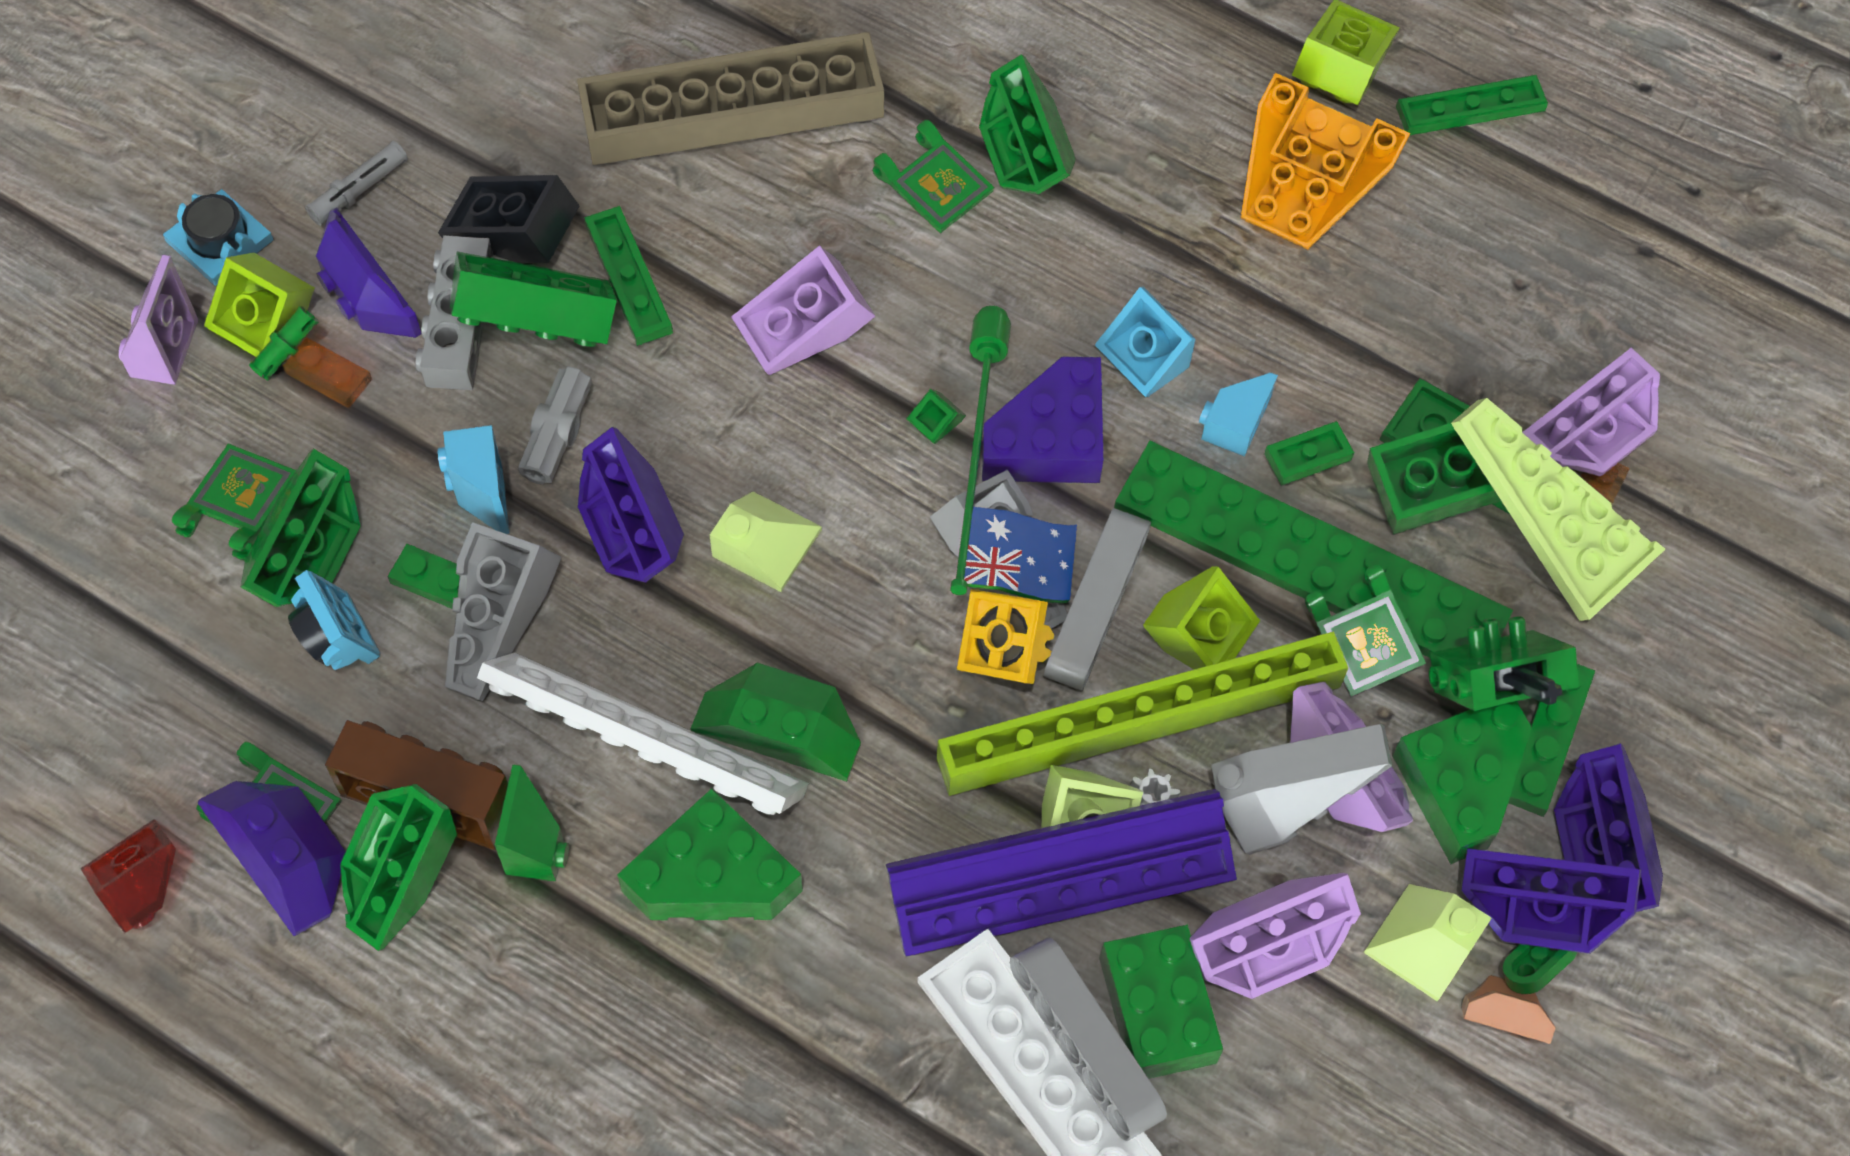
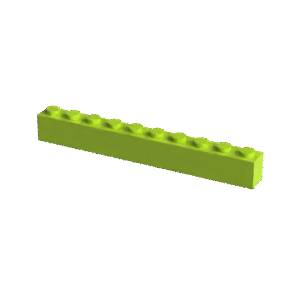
M1333 631L939 739L937 761L948 795L952 796L1046 770L1051 765H1064L1293 701V691L1300 686L1325 682L1332 690L1341 687L1349 667Z

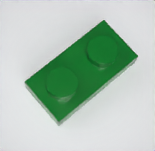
M1335 421L1268 445L1264 454L1282 486L1351 461L1354 451L1340 425Z
M406 544L387 576L390 584L453 609V598H458L460 575L456 574L457 563Z

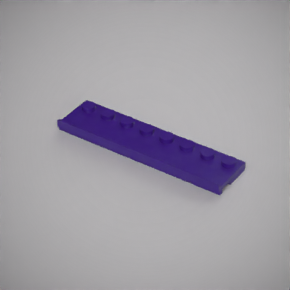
M1211 789L887 863L886 869L903 952L907 957L967 943L986 929H989L993 936L1237 880L1229 831L1226 829L1224 820L1223 798L1220 796L1219 791Z

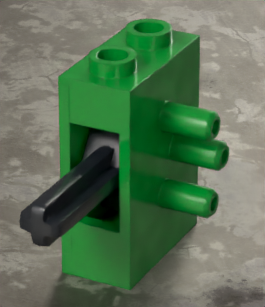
M1521 616L1511 617L1508 620L1509 635L1500 637L1499 621L1489 618L1482 621V626L1474 625L1467 629V645L1430 652L1431 667L1428 672L1429 681L1435 693L1473 711L1528 698H1534L1547 705H1552L1556 703L1557 696L1561 695L1563 690L1579 687L1576 647L1534 630L1526 631V622Z

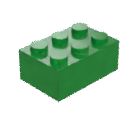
M1451 423L1371 447L1369 450L1367 465L1393 535L1501 501Z
M1188 924L1104 942L1099 957L1120 1037L1148 1079L1217 1064L1223 1052L1222 1042L1200 965L1190 942L1191 934Z

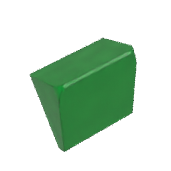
M930 389L906 419L931 442L936 444L961 423L966 415L942 393Z

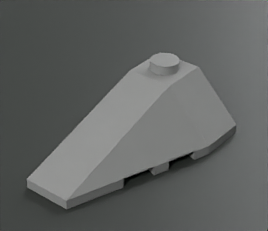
M472 522L457 559L456 574L460 575L458 598H453L452 611L456 613L454 635L449 640L446 688L481 701L484 700L490 690V684L477 678L482 663L513 652L546 597L561 556L540 545Z

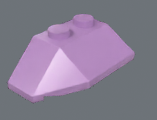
M1630 348L1522 433L1536 445L1542 444L1552 452L1550 457L1562 467L1568 466L1570 469L1602 476L1656 433L1658 428V386L1660 373L1636 351Z
M1325 682L1300 686L1293 691L1290 743L1366 726L1362 719L1343 700L1332 694V689ZM1392 766L1353 795L1346 794L1327 808L1335 820L1380 832L1407 826L1413 821L1412 814L1409 812L1406 788Z
M1346 873L1289 880L1213 912L1191 936L1190 942L1204 980L1253 999L1329 966L1344 942L1351 925L1356 923L1361 913L1349 876Z

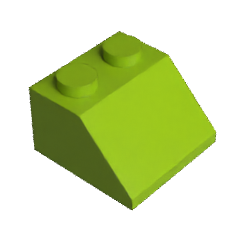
M254 252L226 257L204 327L257 357L271 341L269 337L274 330L279 331L299 306L304 307L305 311L308 310L315 287Z

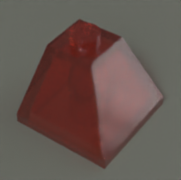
M155 819L80 868L93 891L124 934L132 928L139 929L153 920L156 912L163 907L176 848Z

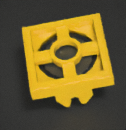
M971 589L957 670L1034 684L1037 662H1044L1051 656L1052 652L1046 648L1047 640L1054 639V633L1050 626L1044 625L1048 602Z

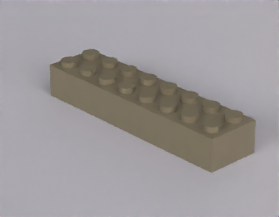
M870 32L577 79L592 165L884 118V87Z

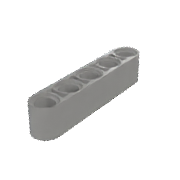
M1115 508L1112 509L1052 649L1044 671V677L1083 691L1145 544L1151 526L1150 521Z
M1048 937L1011 957L1009 963L1015 980L1118 1136L1125 1141H1129L1165 1120L1167 1113L1160 1095L1057 942Z

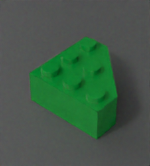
M1517 701L1476 711L1468 710L1401 737L1392 755L1450 864L1465 859L1467 848L1487 850L1500 830L1532 731V727Z
M712 788L617 874L621 892L650 920H668V918L728 920L729 917H754V920H772L803 891L801 873Z

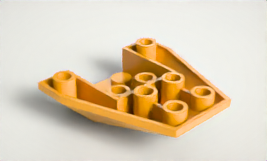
M1275 73L1258 104L1241 219L1309 250L1393 169L1410 137V133L1378 118L1375 119L1372 126H1369L1309 99V87Z

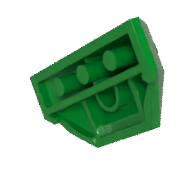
M1021 54L991 73L989 81L991 87L985 99L979 128L1000 186L1004 189L1039 195L1070 176L1076 157L1053 98L1026 57Z
M314 448L308 453L280 492L245 560L240 586L242 589L275 607L293 604L291 599L297 590L300 589L295 578L306 570L333 583L361 527L355 497L349 482L351 478L348 468Z
M758 662L705 692L690 728L694 733L846 782L861 746V741L834 686Z
M417 784L380 791L371 795L340 864L343 897L348 911L345 914L346 927L378 951L384 949L425 904L457 835L449 807Z

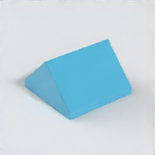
M1140 287L1099 338L1095 346L1145 397H1149L1190 367L1195 338L1144 287Z

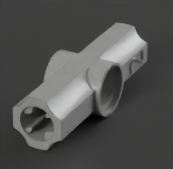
M569 366L565 369H559L545 404L540 403L534 412L530 429L531 438L518 466L519 474L525 476L531 482L541 485L552 483L566 447H571L576 440L580 426L579 414L592 385L591 377L585 375L580 369Z

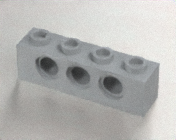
M443 236L441 250H436L434 254L433 266L434 272L437 275L435 283L430 282L428 287V304L431 308L430 314L424 315L422 320V337L425 338L423 349L418 348L416 370L417 372H422L426 387L473 390L484 322L481 321V325L478 326L468 325L457 320L458 317L449 314L451 312L450 300L455 257L457 251L494 258L489 238ZM454 343L452 346L443 347L446 344Z

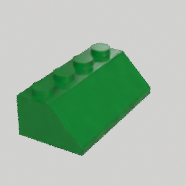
M459 251L456 252L450 309L452 316L458 317L457 320L459 322L474 326L481 325V321L497 324L496 327L498 329L511 333H518L520 329L535 331L536 336L549 340H557L558 336L574 338L573 341L587 347H595L596 343H608L617 301L609 280Z

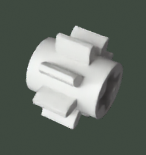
M1149 769L1147 777L1143 780L1133 777L1131 787L1140 789L1143 792L1140 806L1179 797L1180 790L1171 789L1169 784L1170 774L1162 777L1155 775L1154 771ZM1147 793H1154L1155 799L1159 801H1153L1152 796Z

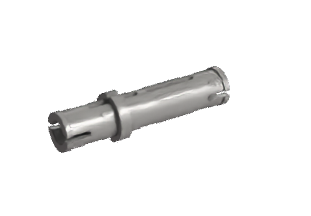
M390 142L387 147L364 162L341 181L336 179L330 183L328 191L312 203L306 205V212L317 225L321 226L328 219L331 210L336 207L338 210H341L343 207L350 208L355 204V198L379 182L400 164L405 163L408 160L405 151L397 142Z

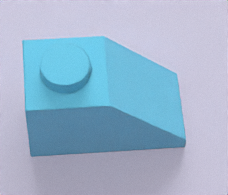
M1268 373L1220 389L1214 403L1207 401L1201 413L1199 423L1204 424L1201 440L1245 457L1273 395L1278 375Z

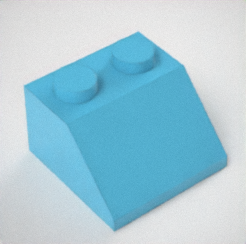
M492 425L444 431L445 447L438 448V460L440 470L444 472L447 491L454 490L457 503L463 509L494 530L509 534L503 465Z

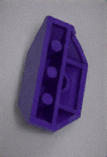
M336 207L331 210L316 254L321 269L316 275L327 293L335 292L339 298L336 300V303L347 320L354 318L362 330L413 338L421 335L416 313L353 231Z
M611 427L583 449L582 461H584V466L580 477L578 509L605 571L646 583L676 561L684 533L655 469L617 428Z
M1620 743L1581 754L1575 764L1576 769L1567 781L1554 808L1564 860L1640 869L1641 877L1636 912L1659 907L1663 881L1662 868L1646 796L1624 746Z
M234 781L198 800V805L293 936L330 917L341 876L340 864L346 851L299 787Z
M1467 848L1461 891L1477 909L1492 918L1488 924L1503 942L1591 954L1636 914L1641 870Z

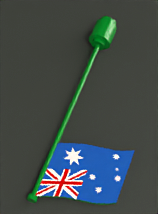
M985 306L979 310L973 319L969 347L971 355L983 362L957 573L956 579L951 581L950 591L955 595H964L967 592V587L995 589L1048 603H1067L1071 597L1077 525L1053 524L1007 510L973 507L991 363L1000 362L1007 356L1011 321L1004 309L998 306Z

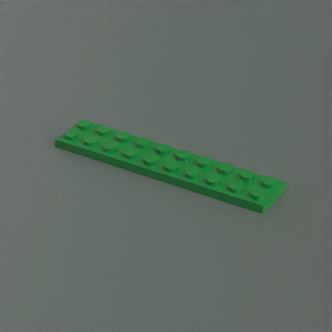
M1151 440L1148 442L1115 501V509L1151 522L1152 527L1297 596L1306 599L1308 594L1320 591L1329 611L1335 614L1374 597L1364 579V573L1367 568L1379 564L1386 575L1390 589L1422 655L1430 659V652L1467 645V629L1474 625L1482 626V621L1485 619L1494 618L1499 621L1501 637L1513 612L1511 608Z

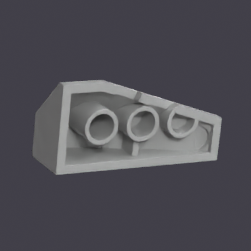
M1008 470L976 485L973 507L1007 510L1028 517L1033 516L1029 502ZM967 491L955 496L930 516L946 544L957 557H959ZM990 589L993 593L1021 597L1000 590ZM1048 603L1044 625H1048L1053 629L1065 621L1067 612L1063 603Z
M1377 724L1249 751L1211 764L1215 789L1220 792V796L1223 798V814L1244 852L1250 855L1287 843L1298 835L1296 831L1313 818L1318 820L1329 812L1327 808L1346 794L1353 795L1392 766L1385 726Z

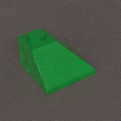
M512 765L495 840V848L506 875L556 881L558 869L566 867L569 843L564 842L558 823L522 766Z

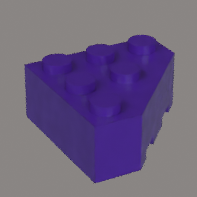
M1061 357L984 423L982 437V481H986L1008 470L1015 482L1100 483L1104 461L1101 357Z

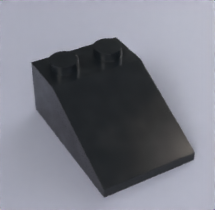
M558 175L471 176L438 234L442 238L443 236L489 238L493 255L517 263H549L580 206Z

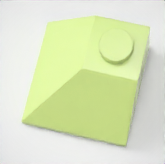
M751 492L732 502L710 533L712 557L782 592L822 531V526L755 492Z
M1051 765L1042 802L1041 828L1140 806L1143 792L1140 789L1092 772Z
M1409 884L1364 953L1438 1002L1492 918L1454 893Z

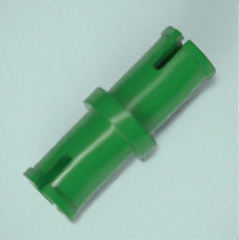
M299 306L279 331L274 330L269 336L271 341L250 362V368L260 377L264 375L263 378L269 381L289 355L295 356L299 351L297 346L313 327L319 323V320L308 310L305 311L304 307Z

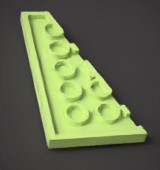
M1488 398L1477 400L1451 422L1579 621L1590 620L1665 550L1657 541L1651 542L1639 532L1641 528L1631 519L1625 520L1612 509V503L1568 466L1562 467L1551 458L1552 452L1542 444L1536 445L1522 433V427Z

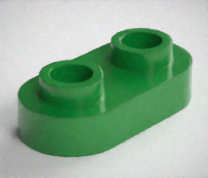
M1520 944L1504 960L1503 972L1506 984L1512 991L1519 994L1536 993L1543 989L1571 963L1578 952L1565 950L1551 951L1553 949Z

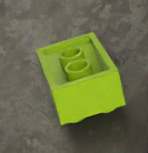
M1333 0L1308 35L1291 76L1300 79L1301 83L1307 87L1320 88L1332 93L1341 102L1359 105L1400 27L1339 0Z

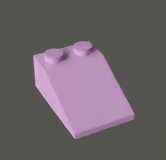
M819 245L731 316L765 372L771 375L847 340L872 320L875 314L840 261Z
M162 255L144 291L140 304L134 307L131 315L132 326L128 337L124 338L120 343L119 358L131 378L175 385L198 323V317L171 256Z

